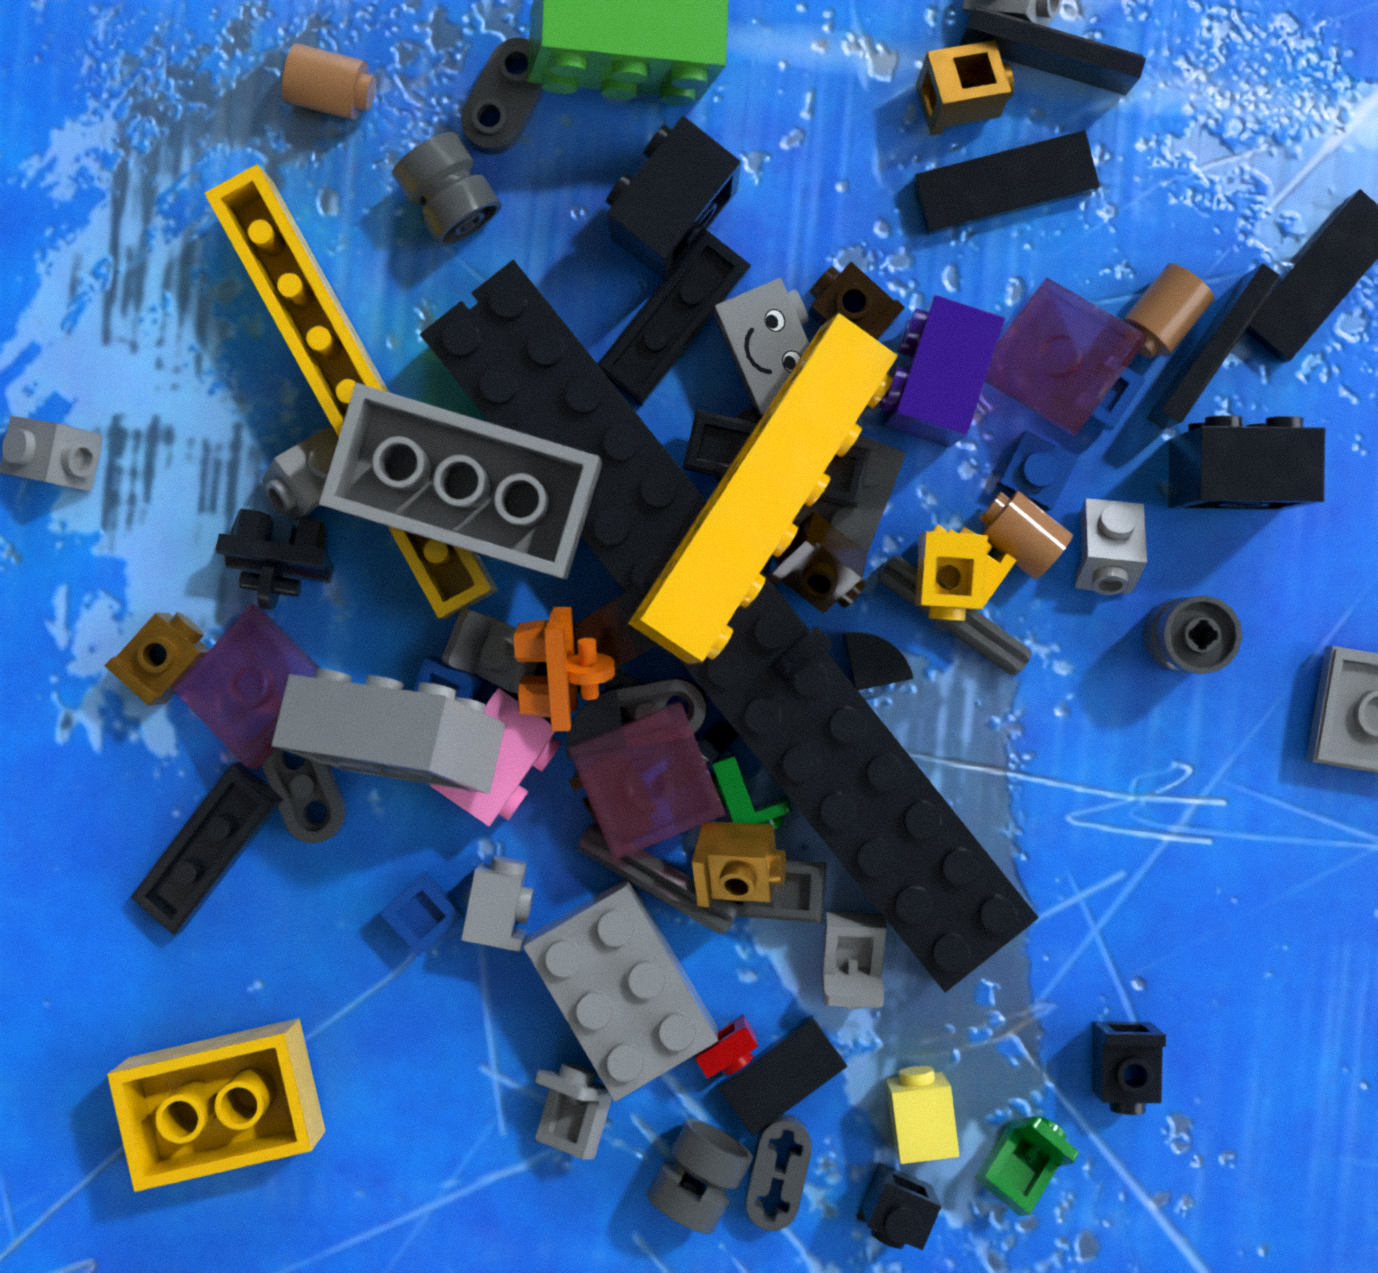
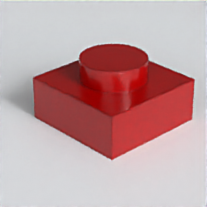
M744 1014L718 1030V1042L695 1055V1060L708 1079L719 1071L724 1076H729L746 1066L753 1059L751 1051L758 1047L757 1037Z

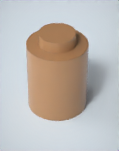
M295 43L287 55L283 70L282 98L285 103L356 120L361 110L369 111L372 107L376 93V76L369 74L368 63L365 60Z
M1167 264L1123 318L1122 324L1127 331L1124 336L1125 341L1136 352L1147 358H1153L1155 354L1168 357L1214 301L1212 291L1199 277L1189 270L1176 264Z
M1016 490L1009 498L1000 492L978 518L986 525L980 535H988V543L1002 554L1007 553L1017 561L1014 564L1034 580L1041 577L1052 566L1073 537L1071 532L1019 490Z

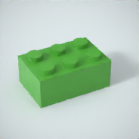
M534 0L530 10L527 82L542 84L543 90L556 94L575 93L579 87L599 89L602 96L616 100L633 99L639 93L660 96V101L668 105L683 106L693 104L695 99L701 100L726 66L729 0Z

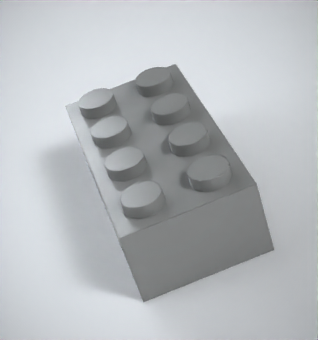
M355 383L319 505L567 580L602 467V461L599 456Z

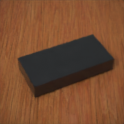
M811 1015L756 1055L746 1066L719 1082L718 1089L754 1136L848 1066Z

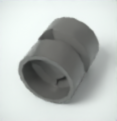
M456 132L442 133L424 141L401 158L392 171V175L410 203L424 205L422 209L424 214L421 220L439 247L454 244L470 236L492 220L502 207L501 202L485 177L477 174L471 175L475 163Z
M1209 596L1180 597L1167 599L1154 607L1146 618L1143 640L1144 647L1151 659L1162 668L1180 673L1205 674L1217 672L1230 664L1239 652L1242 631L1240 621L1234 610L1222 600Z
M690 1118L686 1119L671 1147V1153L675 1158L674 1162H666L661 1165L647 1191V1197L657 1209L677 1223L694 1231L710 1234L714 1232L729 1205V1199L725 1191L738 1188L753 1160V1155L744 1145L724 1131L701 1120Z

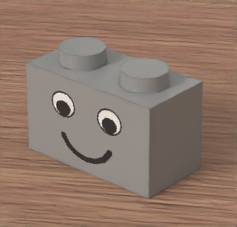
M781 277L715 305L714 309L715 320L759 421L809 345L801 326L809 322L803 301L796 289L787 292Z

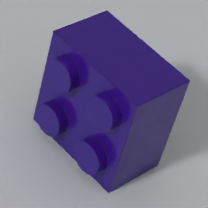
M934 295L924 310L915 308L911 319H907L897 348L898 353L906 355L903 367L896 366L893 375H889L892 377L891 386L880 400L879 408L888 411L884 427L949 448L966 437L1005 317L938 295Z

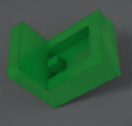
M730 753L712 762L715 774L705 777L717 811L728 807L733 823L774 825V829L784 825L781 816L792 812L786 796L753 807L734 754Z
M1031 1116L1009 1121L975 1176V1179L1017 1215H1030L1058 1167L1074 1164L1079 1151L1065 1140L1066 1133L1063 1129L1047 1118Z

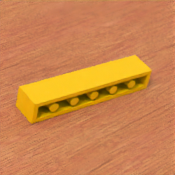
M840 313L824 323L811 340L628 624L687 664L703 662L706 656L711 660L715 659L732 635L733 629L727 623L738 606L747 608L762 589L766 578L759 573L771 554L779 557L795 537L798 527L792 521L803 504L808 507L812 506L828 485L830 477L824 471L834 455L844 456L858 438L862 427L856 424V421L866 405L871 408L875 407L890 388L892 377L887 372L898 355Z

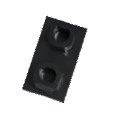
M241 508L231 528L230 535H218L215 551L217 554L225 556L227 568L245 570L240 574L239 588L258 591L257 600L259 608L274 610L280 594L299 597L302 585L300 579L331 583L334 566L327 554L328 530L324 522L301 517L295 518L289 544L272 542L270 538L274 520L271 515L262 511Z

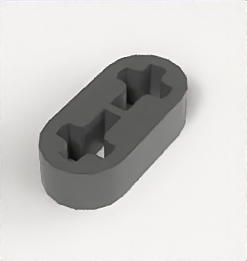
M782 1114L759 1131L746 1186L745 1202L749 1218L757 1227L766 1231H778L786 1228L795 1219L811 1157L812 1143L807 1127L798 1117L791 1114ZM783 1130L792 1131L794 1142L800 1146L799 1148H789L784 1166L777 1165L775 1144L769 1142L770 1138L780 1139ZM772 1178L781 1179L779 1184L781 1199L787 1203L786 1205L776 1204L773 1213H767L763 1210V1203L760 1199H757V1196L768 1195Z

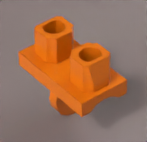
M553 607L548 620L519 623L514 633V652L517 662L547 663V676H522L518 690L519 713L536 717H551L552 731H570V713L578 708L577 685H581V697L583 699H597L599 697V684L612 679L615 675V662L612 657L597 653L596 640L594 638L579 639V654L575 655L572 607Z

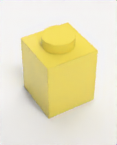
M913 1066L901 1069L899 1077L886 1078L893 1147L900 1164L960 1157L952 1089L944 1073H934V1068L930 1066Z

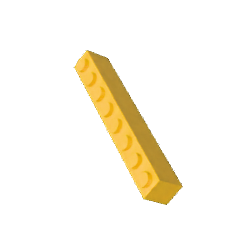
M256 164L204 194L339 437L355 383L385 392L389 391L276 185L261 167ZM388 526L438 619H449L460 613L463 608H469L498 592L478 553Z

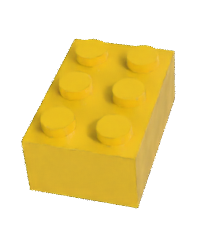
M300 1018L128 1057L107 1074L134 1192L310 1152L326 1132Z

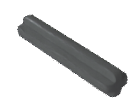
M898 555L891 556L879 571L878 581L929 617V607L915 606L917 568ZM966 609L965 621L932 619L1009 675H1018L1031 658L1032 652L1028 647L976 610Z
M596 823L589 825L583 832L577 847L580 853L718 934L727 932L734 923L739 907L734 902L723 899H711L710 907H698L694 879L633 843L629 841L623 842L619 835L605 827L601 829Z

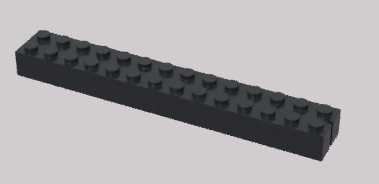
M513 259L471 292L477 302L475 306L469 310L461 300L419 335L491 424L600 457L602 467L581 538L624 591L645 578H648L653 585L707 501ZM761 570L759 574L766 578L765 583L747 608L739 605L727 625L733 629V632L719 655L713 660L706 656L703 662L687 664L680 658L678 659L946 993L1039 919V917L827 652L814 664L810 663L789 684L788 682L783 684L769 669L809 629Z

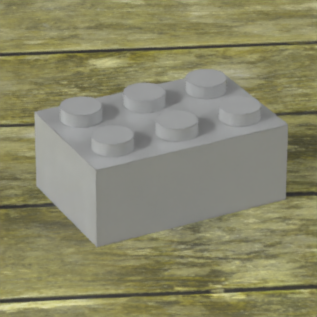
M317 668L314 678L289 674L271 746L338 770L490 794L505 723L484 714L486 706L484 703L455 697L456 690L432 683L420 682L418 691L415 692L402 690L403 683L374 675H368L365 684L351 683L352 676L329 669Z
M621 880L528 936L523 948L614 1102L718 1042V1030L714 1019L635 885L628 880Z

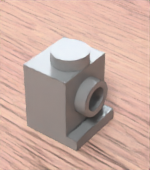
M493 856L491 864L481 862L475 869L461 938L462 941L521 951L525 943L527 930L517 929L516 925L517 922L527 924L534 894L533 888L524 887L527 873L525 871L526 862L508 857Z

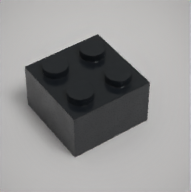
M685 116L680 118L672 130L664 125L657 131L643 153L648 158L647 162L635 177L628 173L623 175L606 199V203L611 206L606 212L611 239L663 280L667 278L704 229L707 230L737 193L741 161Z
M1242 416L1205 417V423L1188 424V432L1169 439L1168 508L1286 510L1324 502L1325 428L1304 427L1303 417H1269L1265 419V423L1250 424L1246 427L1243 426Z

